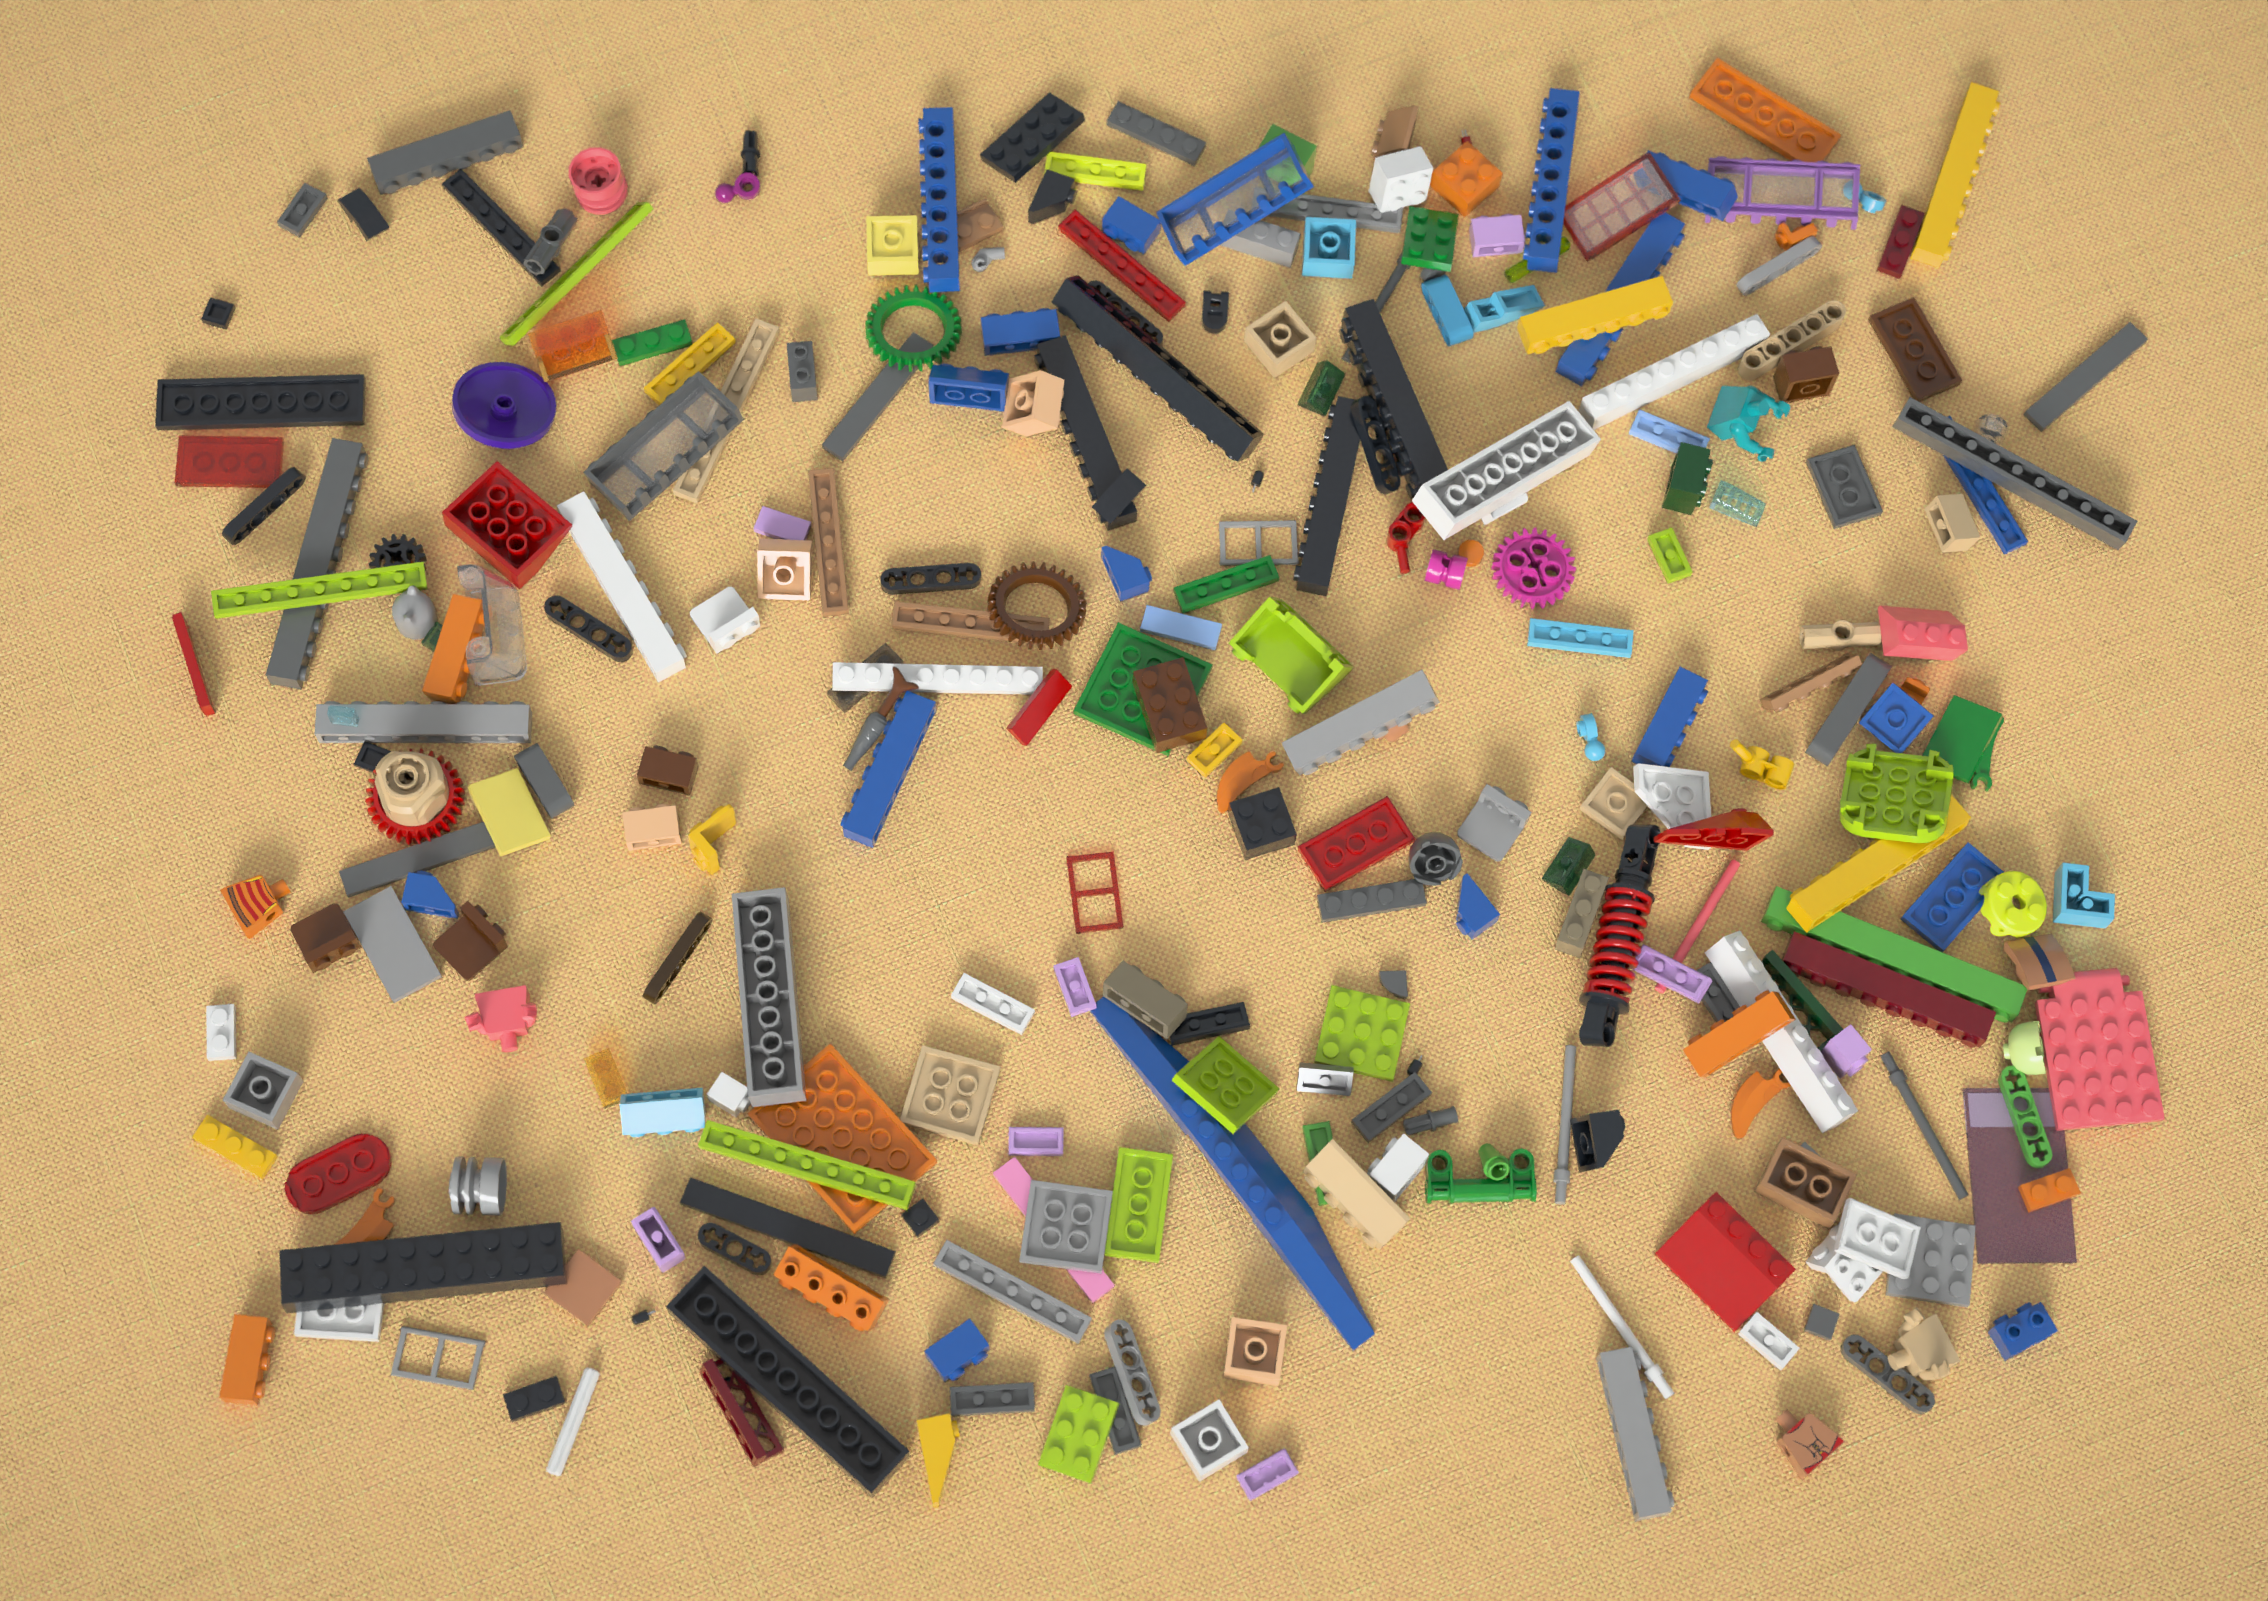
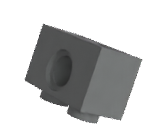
M812 341L787 343L792 402L818 400Z

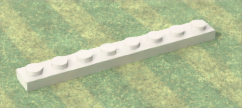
M833 662L832 690L890 692L894 678L892 669L897 667L907 682H913L919 686V689L909 690L910 692L1032 695L1043 681V667Z

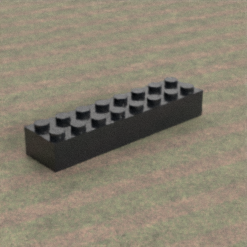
M1374 299L1345 308L1344 316L1341 319L1342 325L1341 329H1339V335L1342 343H1347L1350 349L1348 352L1349 359L1353 366H1357L1360 385L1362 388L1366 387L1368 396L1377 405L1392 454H1395L1398 461L1396 462L1398 473L1400 476L1405 477L1407 482L1406 490L1408 496L1412 499L1424 483L1444 473L1448 468Z

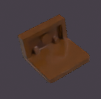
M467 901L460 907L463 917L435 940L433 946L464 980L470 981L500 955L508 945L504 939L506 935L504 930L496 922L491 925L485 919L488 917L487 913L478 904L474 907Z
M336 903L298 921L290 928L305 961L313 973L329 967L337 960L348 957L362 948L343 911Z

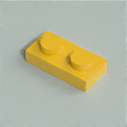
M1223 723L1187 757V761L1206 778L1242 744L1243 740L1228 725Z

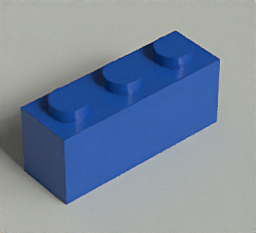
M1041 308L1034 312L1015 311L1006 315L989 314L986 317H981V332L985 356L1037 350V344L1060 337L1056 309Z

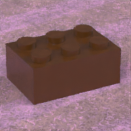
M1184 657L1133 671L1132 683L1156 753L1206 739L1208 728Z

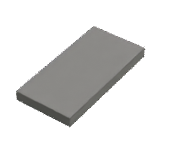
M392 886L343 911L393 1003L442 978Z

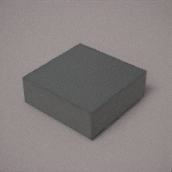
M1813 1304L1804 1331L1830 1341L1840 1314Z

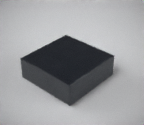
M210 297L201 318L202 323L227 330L236 309L235 305Z

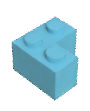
M2062 863L2054 875L2053 922L2106 929L2114 920L2115 894L2088 891V865Z

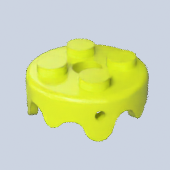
M2003 872L1993 877L1979 890V894L1984 896L1981 913L1990 921V931L1995 936L2011 935L2019 939L2036 931L2045 920L2047 903L2043 890L2031 876L2023 872ZM2013 897L2019 900L2020 909L2013 905Z

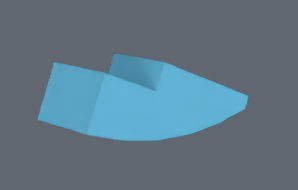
M1531 285L1497 291L1490 298L1470 301L1464 308V311L1470 321L1473 333L1515 321L1521 316L1543 309L1545 305L1536 287Z

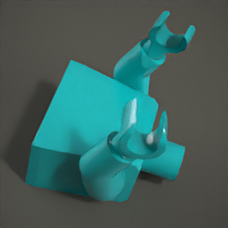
M1722 386L1707 428L1722 441L1734 438L1738 447L1752 454H1758V460L1764 462L1767 460V457L1770 459L1774 457L1775 450L1760 446L1757 441L1750 438L1748 433L1756 429L1760 416L1767 415L1769 408L1773 410L1776 418L1781 419L1783 413L1787 418L1791 406L1784 401L1775 402L1774 398L1754 386Z

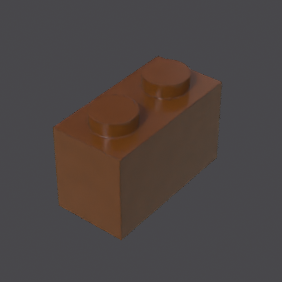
M654 745L653 748L645 746L637 772L638 782L642 785L690 796L699 767L697 758L684 751L673 753L662 746Z

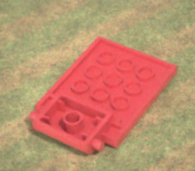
M2118 968L2074 971L2075 979L2061 985L2039 988V993H2048L2049 999L2036 1000L2035 1009L2037 1021L2040 1022L2041 1027L2040 1036L2043 1043L2044 1063L2047 1070L2046 1075L2056 1131L2163 1121L2165 1118L2142 991H2123V986L2130 984L2129 976L2121 975Z

